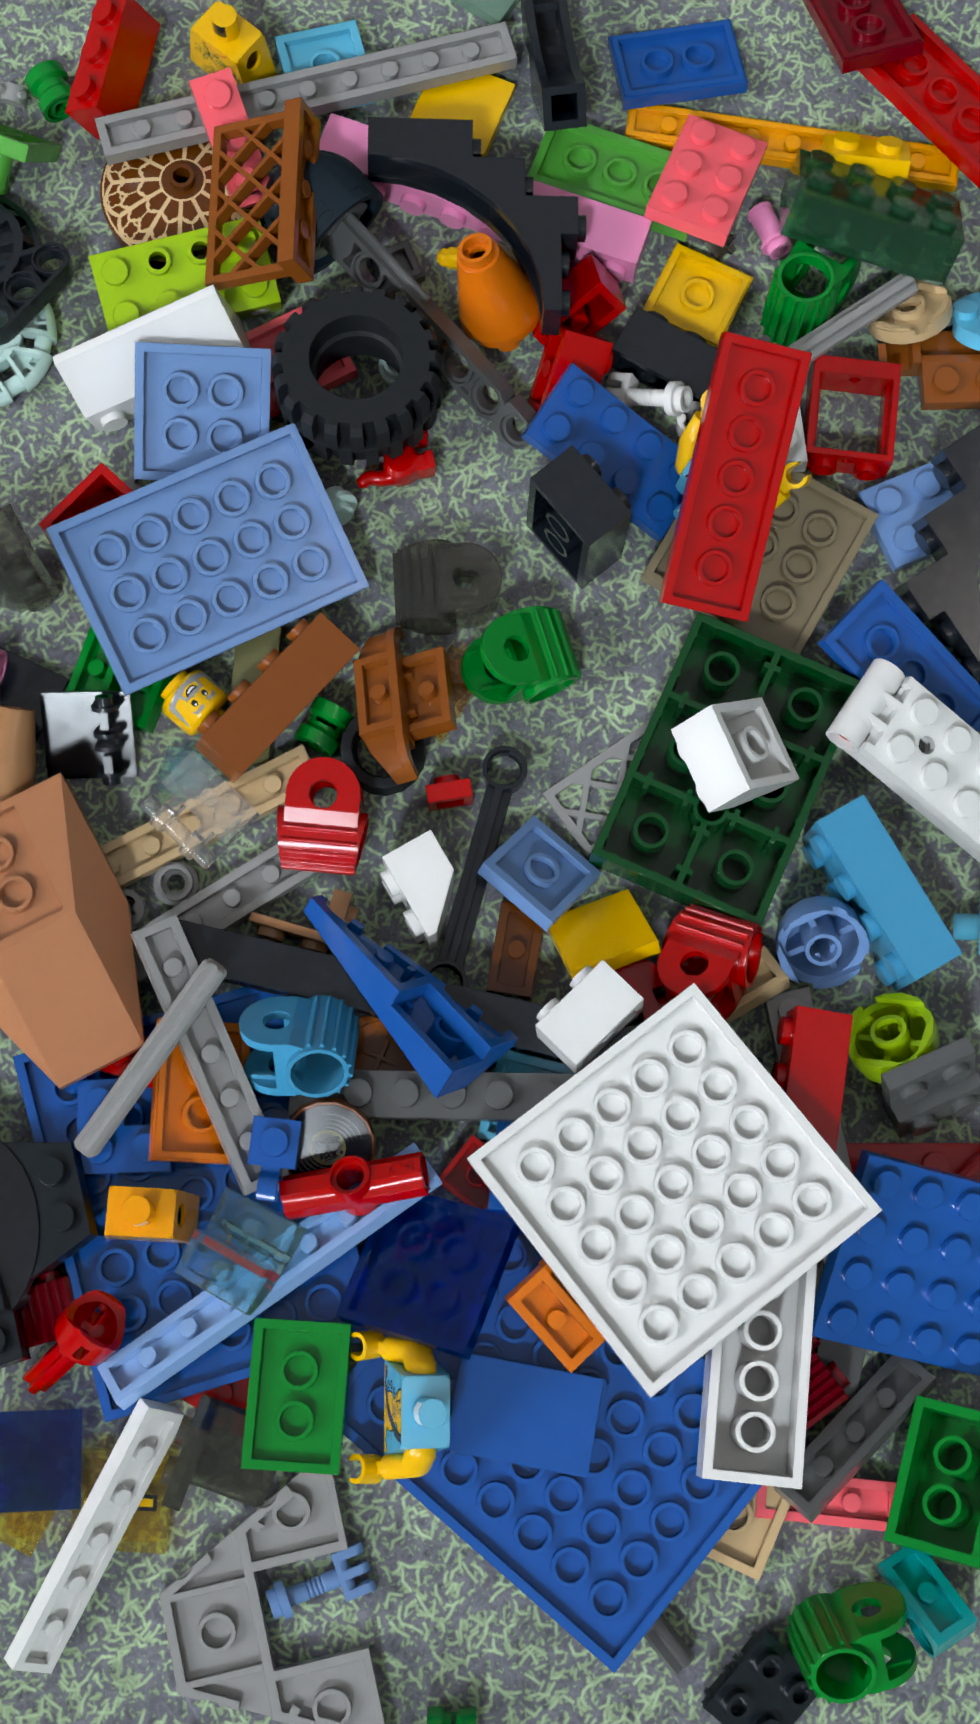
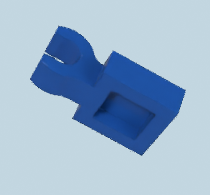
M254 1115L247 1164L261 1166L256 1199L278 1202L282 1169L297 1170L303 1128L302 1121Z

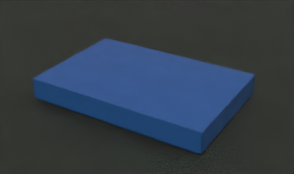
M730 19L608 36L610 59L623 110L747 92L748 81Z
M462 1352L450 1413L449 1448L444 1450L588 1478L604 1379Z

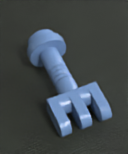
M362 1541L349 1545L347 1550L330 1553L334 1569L321 1573L320 1576L316 1575L311 1580L307 1579L287 1588L284 1587L282 1579L273 1582L274 1587L266 1590L265 1593L274 1619L284 1616V1619L288 1620L294 1617L291 1607L308 1601L311 1597L315 1598V1596L330 1592L339 1587L342 1588L346 1602L376 1590L377 1585L374 1578L364 1580L357 1585L354 1581V1577L371 1570L368 1560L349 1566L347 1560L365 1551Z

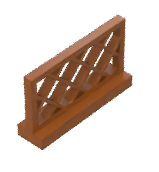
M301 97L285 100L284 111L214 127L205 274L206 287L214 285L217 290L289 276L297 284L314 281L316 210L314 192H311L309 182L306 179L304 180V171L307 161L315 165L319 157L321 121ZM283 128V136L271 150L262 144L273 130ZM239 137L248 139L232 158L227 156L228 140ZM259 148L266 156L249 174L242 166L255 150ZM277 163L281 167V176L268 190L260 182ZM238 172L245 180L228 198L225 195V185ZM256 187L264 195L247 214L239 206ZM275 203L279 206V216L266 230L258 221ZM236 211L244 219L226 238L222 234L223 225ZM254 227L262 236L245 254L237 245ZM272 243L277 246V263L258 266L255 263ZM232 251L242 258L229 273L220 274L221 264Z

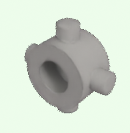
M4 82L3 85L0 84V101L5 104L25 108V105L31 104L32 99L28 97L29 90L23 86L11 82Z

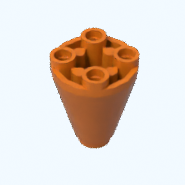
M473 233L466 236L460 242L457 253L459 322L465 335L475 344L488 348H497L502 352H510L516 349L521 340L535 329L539 321L538 305L528 277L503 248L488 235Z

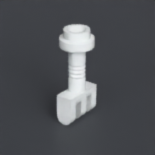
M611 372L607 379V384L615 388L605 389L630 409L631 406L664 407V411L668 416L678 417L683 413L689 412L693 403L691 388L685 386L681 381H670L665 389L637 388L639 381L633 373Z

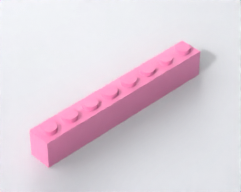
M331 113L320 138L319 150L334 152L347 158L368 178V125ZM533 180V195L578 197V215H586L585 243H577L575 260H570L569 268L575 267L589 254H592L617 279V282L624 280L633 283L649 240L652 220ZM372 182L383 194V200L399 205L408 214L414 216L426 214L438 218L447 227L453 229L465 227L479 233H484L496 242L502 241L490 227L464 208L435 194L404 185Z

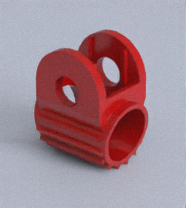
M330 757L312 758L299 765L290 776L286 788L285 805H278L277 807L278 848L282 869L355 875L367 836L370 813H363L364 796L362 788L354 772L345 763ZM332 788L337 791V798L331 806L321 808L314 804L315 796L320 790Z
M691 904L690 907L686 906L670 924L657 962L658 975L666 989L667 1003L695 983L706 998L714 995L710 1003L724 1020L728 1019L735 1011L745 988H751L756 979L763 946L762 937L764 934L761 933L762 927L759 928V924L695 904Z

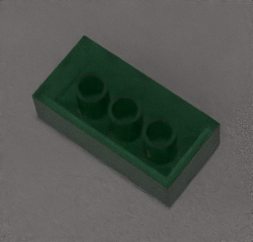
M799 149L780 194L781 235L943 287L965 242L960 201H957L950 193L942 190L930 192L916 187L912 181L906 178L896 176L891 179L876 174L872 168L861 163L849 165L836 161L831 154L822 150H812L809 152Z

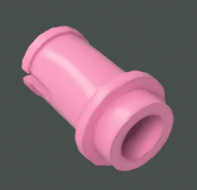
M765 201L754 206L748 212L747 217L762 242L760 248L762 253L767 256L769 255L772 260L782 258L793 247L791 232L784 230L773 210L771 202Z

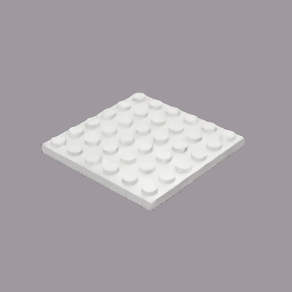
M695 983L467 1158L470 1165L650 1398L882 1211Z

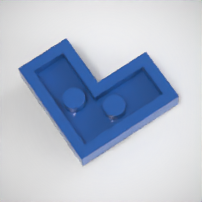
M118 1079L78 1081L77 1136ZM127 1115L97 1156L89 1158L80 1152L85 1176L174 1173V1162L148 1161L150 1125H127Z

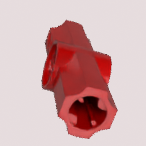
M423 1152L372 1161H365L358 1156H345L337 1160L331 1168L283 1176V1180L280 1181V1198L284 1214L288 1220L343 1210L354 1216H363L371 1213L379 1204L428 1196L430 1190V1177ZM362 1182L357 1188L349 1190L353 1184Z

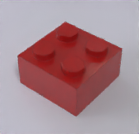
M471 1135L439 1178L444 1188L478 1215H481L488 1207L490 1189L470 1165L467 1158L485 1144L474 1135Z

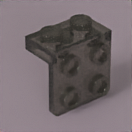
M203 1394L194 1417L183 1416L174 1440L175 1444L182 1446L179 1457L172 1454L169 1455L159 1482L168 1486L161 1504L162 1506L180 1511L190 1484L253 1507H260L264 1504L276 1471L241 1468L246 1417L245 1409Z

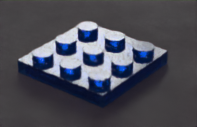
M428 1194V1196L423 1197L368 1236L336 1315L343 1322L395 1338L413 1341L428 1348L470 1360L520 1228L510 1216Z

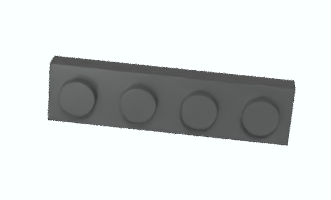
M892 1355L805 1449L802 1489L774 1486L775 1491L812 1523L912 1413L916 1395L926 1397L936 1386V1377L916 1361Z

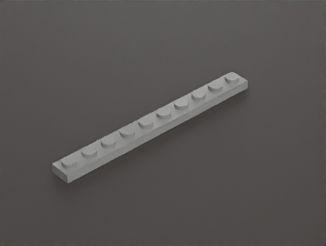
M501 22L238 84L237 88L248 119L284 111L285 100L301 97L317 116L514 69L517 66V55L506 22ZM193 95L94 118L107 166L209 141Z

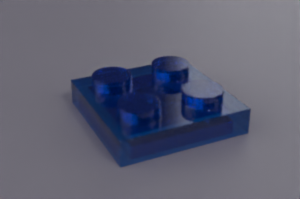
M82 1409L0 1412V1513L81 1509Z

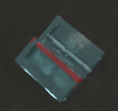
M225 1187L206 1230L194 1229L175 1273L242 1313L252 1315L283 1274L307 1228L292 1220H288L287 1217L247 1195L243 1196L242 1192Z

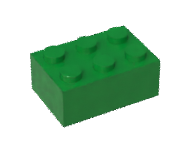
M916 1395L883 1540L903 1548L980 1570V1411Z

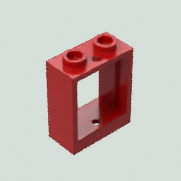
M822 355L812 362L808 371L803 421L808 459L806 469H810L813 474L821 476L833 475L836 472L853 474L856 479L863 481H872L879 477L885 478L894 458L902 364ZM821 390L881 396L876 454L815 447Z

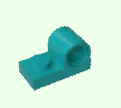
M902 1548L878 1564V1572L884 1581L899 1590L904 1596L908 1611L907 1621L920 1646L930 1657H937L975 1631L978 1619L930 1555Z

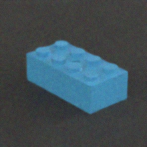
M864 794L816 821L802 838L805 846L802 847L805 859L814 870L820 868L829 882L825 886L828 896L836 897L849 904L859 915L858 918L867 932L869 949L876 959V962L873 963V968L885 986L892 985L895 992L963 954Z

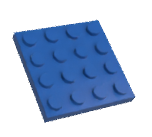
M862 1149L854 1177L882 1211L829 1253L815 1296L812 1336L980 1376V1180Z

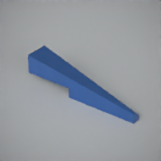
M323 895L311 897L304 909V913L435 1098L467 1087L514 1046L518 1037L509 1029L504 1034L499 1033L481 1020L484 1011L473 1004L466 1009L452 999L445 991L446 984L391 944L388 943L382 948L362 934L364 930L362 923L354 918L348 924L334 914L327 906L328 899Z

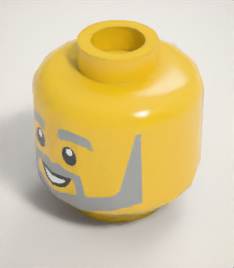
M185 670L181 671L160 695L165 700L162 705L163 713L189 736H195L200 733L197 731V728L214 710L222 716L225 713L222 709L227 703L226 692L201 670H194L189 674Z

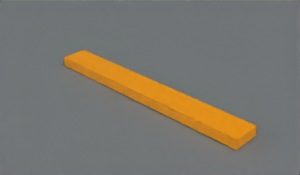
M657 105L629 109L625 136L672 151L688 115L691 114L767 142V149L761 165L818 173L824 134L835 135L841 131ZM857 134V135H859L861 138H870V139H878V138H879V137H876V136H869V135ZM903 141L909 142L911 155L906 186L954 193L957 187L959 168L935 145Z

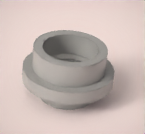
M172 861L158 869L154 876L153 887L155 894L162 902L170 906H176L198 893L199 878L196 871L187 863ZM175 876H181L185 881V886L180 892H172L169 888V882Z

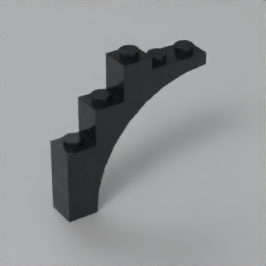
M521 0L523 40L529 53L531 94L544 131L587 127L585 82L575 50L567 0Z
M368 117V179L371 182L404 185L435 194L464 208L490 227L512 251L528 277L538 305L541 335H559L561 317L569 318L570 290H562V279L568 280L570 260H575L577 243H585L586 215H578V197L533 195V177H525V158L481 157V139H473V120Z
M979 425L930 459L934 466L933 474L936 480L944 489H949L953 494L952 498L912 524L916 531L914 537L918 546L925 554L932 555L935 562L893 591L922 623L933 618L937 624L935 631L941 642L946 647L954 649L962 661L960 664L980 685V591L978 582L980 555Z

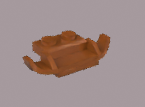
M941 331L939 334L924 341L911 344L886 345V343H877L878 361L902 364L901 376H919L921 410L980 409V351L958 342L954 338L952 331Z
M392 627L385 632L371 636L365 642L359 658L353 661L359 735L372 756L381 764L396 784L399 785L419 779L410 751L416 749L415 741L456 730L457 723L449 655L444 647L440 646L404 657L400 651V640L405 639L404 631L400 627Z

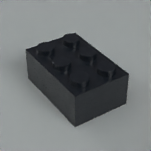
M572 445L530 478L526 526L579 587L583 589L622 558L632 512L630 511L631 504L624 493L617 487L611 489L600 477L602 473L595 460L588 454L581 455Z

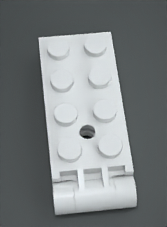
M874 659L826 731V736L833 744L851 755L980 863V734L912 676L905 678L904 673L893 663L884 659Z

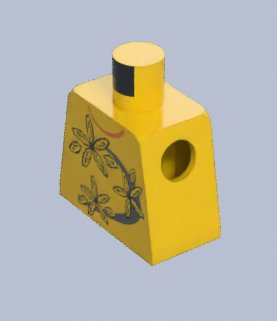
M222 1L214 2L192 26L190 30V59L208 74L230 67L236 85L277 75L265 36L255 26L237 14L231 5L224 4Z

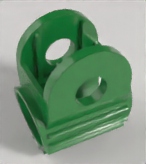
M805 233L791 249L789 257L781 261L779 268L774 270L760 323L764 327L763 335H768L771 339L770 343L775 342L788 347L833 318L844 304L858 277L861 261L855 257H848L843 264H840L815 250L819 240L811 233ZM809 265L821 270L827 278L824 292L812 298L795 290L810 270L811 266Z
M547 606L524 607L498 617L487 626L480 638L474 640L466 648L460 663L461 676L468 690L478 699L494 705L525 700L526 704H533L576 684V681L581 680L582 676L560 610L557 611L556 608ZM484 664L494 678L500 681L493 680L486 674Z
M863 1582L837 1589L831 1594L819 1593L806 1597L799 1605H795L793 1614L787 1616L789 1620V1626L785 1627L788 1635L787 1640L809 1689L814 1691L817 1699L822 1697L826 1699L828 1704L834 1702L843 1705L844 1703L858 1701L867 1694H876L898 1687L912 1677L918 1664L915 1647L907 1637L897 1633L901 1627H904L908 1615L905 1598L899 1590L885 1583ZM875 1606L880 1609L877 1614L871 1617H862L861 1608ZM884 1655L891 1658L887 1663L885 1662Z

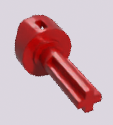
M93 1290L75 1299L56 1319L54 1331L57 1343L24 1374L23 1380L30 1383L27 1390L34 1395L40 1390L45 1393L76 1363L84 1366H96L105 1362L119 1348L123 1340L126 1317L123 1304L113 1295L102 1290ZM98 1306L101 1313L95 1310Z

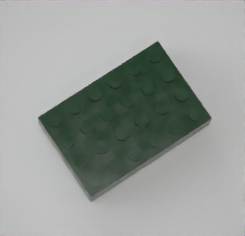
M698 612L594 845L589 862L593 866L690 907L691 904L702 906L759 924L760 928L837 746L828 739L826 731L860 680ZM762 697L800 779L736 807L708 813L705 804L697 795L696 784L687 764L678 753L677 742L671 729L710 705Z

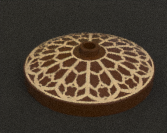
M209 141L108 166L107 162L105 163L100 183L101 205L107 224L113 236L122 247L208 227L213 153ZM225 187V195L229 198ZM254 206L243 210L248 214ZM234 212L225 223L243 219V217ZM262 216V218L260 219V222H261V226H262V227L264 226V218H263V216ZM207 248L193 251L192 254L197 259H204L207 256ZM165 258L150 261V266L158 270L162 269L166 264Z

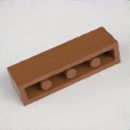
M322 612L311 623L304 617L286 636L292 643L282 653L274 648L257 666L262 674L252 684L244 679L227 697L232 705L221 716L214 710L197 728V731L203 736L194 747L233 783L245 773L360 650Z

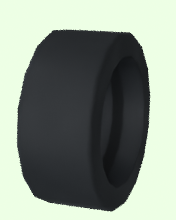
M358 716L350 721L342 734L340 752L343 763L354 772L362 790L370 794L388 796L403 792L416 782L414 780L397 785L391 776H374L365 771L359 763L357 756L358 743L361 740ZM424 739L415 741L416 749L410 750L414 765L418 771V777L424 768L426 748Z

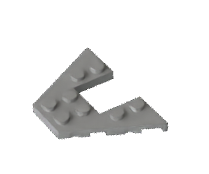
M297 1474L160 1593L159 1598L178 1695L199 1701L203 1699L218 1703L219 1706L237 1711L243 1709L271 1717V1720L286 1724H386L370 1644L275 1667L256 1571L349 1548L334 1475Z

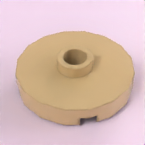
M916 279L915 283L918 286V292L868 325V332L875 339L888 344H911L933 337L950 323L953 316L951 295L950 297L948 296L947 289L942 284L930 280Z

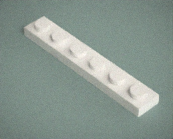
M139 1398L4 1657V1660L12 1670L52 1673L186 1416L176 1405Z

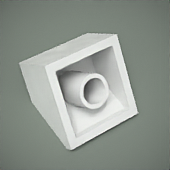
M762 697L710 705L671 729L677 742L678 753L686 762L696 784L697 795L705 804L708 813L736 807L800 779Z

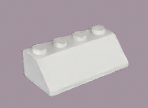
M211 285L57 354L52 358L85 419L100 432H111L124 428L129 420L134 419L135 342L251 347L239 316L216 287Z

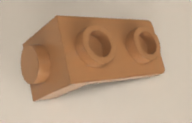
M334 889L329 905L330 910L349 924L354 918L358 919L360 908L353 907L355 900L352 893ZM251 912L249 922L253 927L258 928L257 935L262 938L283 943L284 937L287 936L302 941L300 948L324 954H327L328 949H330L317 930Z

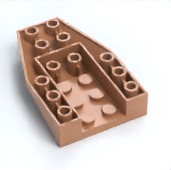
M59 773L0 802V1028L62 1090L138 1051L145 1042L135 945L131 938L133 928L130 904L74 789L64 776Z

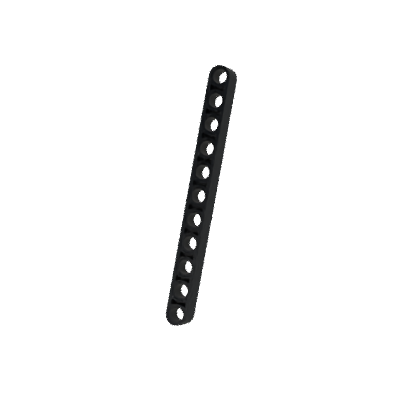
M178 919L198 966L203 960L211 958L227 970V976L222 982L280 996H299L303 998H311L316 995L332 996L339 1000L343 999L348 1007H354L353 1013L379 1019L336 956ZM443 982L446 984L445 991L456 1002L466 1009L474 1004L484 1011L481 1020L501 1034H504L509 1029L518 1037V1040L510 1050L564 1063L537 1037L535 1025L539 1020L536 1016L544 1005ZM628 1025L593 1060H595L597 1057L603 1054L606 1050L612 1047L615 1043H617L619 1040L625 1037L636 1027Z

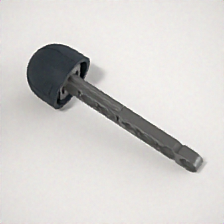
M319 150V157L315 165L307 161L304 171V180L306 179L309 182L311 192H314L316 210L314 274L327 268L336 260L360 287H363L364 292L373 293L374 288L388 291L389 298L395 300L397 289L403 291L411 303L412 313L416 310L422 312L429 321V329H432V326L439 341V352L442 357V376L479 416L492 421L488 426L505 444L514 449H523L528 446L529 443L522 439L515 431L513 418H520L528 426L537 412L520 394L515 396L513 388L507 379L368 230V227L381 209L384 199L383 194L347 158L334 152ZM280 166L277 167L269 178L266 185L268 190L281 176ZM275 203L263 215L266 230L279 216V206ZM368 257L372 258L379 266V279L374 278L369 273L366 266ZM448 342L450 347L444 351L443 348L448 345ZM455 353L461 354L466 359L469 366L467 374L462 373L456 367L454 362ZM485 385L492 387L497 393V405H492L485 398L483 392Z

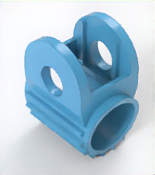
M316 995L311 998L299 996L269 997L247 1007L240 1016L239 1030L241 1038L247 1046L255 1049L249 1054L244 1065L245 1074L251 1087L260 1093L273 1096L303 1095L319 1098L328 1097L336 1092L340 1093L343 1086H349L350 1077H353L360 1026L358 1025L359 1016H355L353 1013L354 1007H348L343 999L339 1000L326 995ZM273 1019L284 1020V1028L270 1029L265 1024ZM273 1065L275 1066V1072L270 1070V1067Z

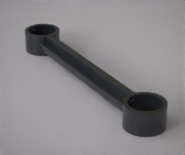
M499 746L492 749L483 761L482 776L486 784L484 797L438 960L426 969L432 973L439 968H450V970L458 974L461 986L464 987L468 986V982L463 968L488 882L477 872L483 862L496 851L512 793L518 791L523 786L527 775L525 757L519 750L510 746ZM500 756H509V758L518 763L521 771L520 776L515 782L508 785L495 783L488 774V766L492 760Z

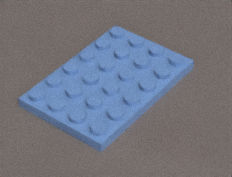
M295 423L286 425L46 528L52 545L125 696L369 587Z

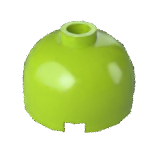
M902 992L882 994L874 997L877 1003L870 1005L865 1010H863L862 1006H859L851 1014L853 1015L849 1056L855 1067L869 1080L881 1084V1074L939 1048L940 1035L933 1015L925 1007L924 1002L916 996Z

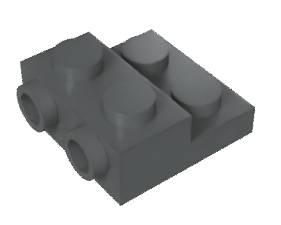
M968 1036L881 1074L883 1108L899 1138L910 1133L912 1136L925 1134L937 1125L938 1120L952 1114L955 1117L967 1115L979 1106L980 1076L975 1069L976 1050Z

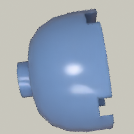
M816 895L803 898L789 907L778 922L775 936V946L781 969L792 981L800 984L799 980L805 983H813V987L817 989L839 986L855 977L862 969L861 962L865 958L866 953L868 955L870 948L867 932L858 918L859 915L849 904L830 896Z

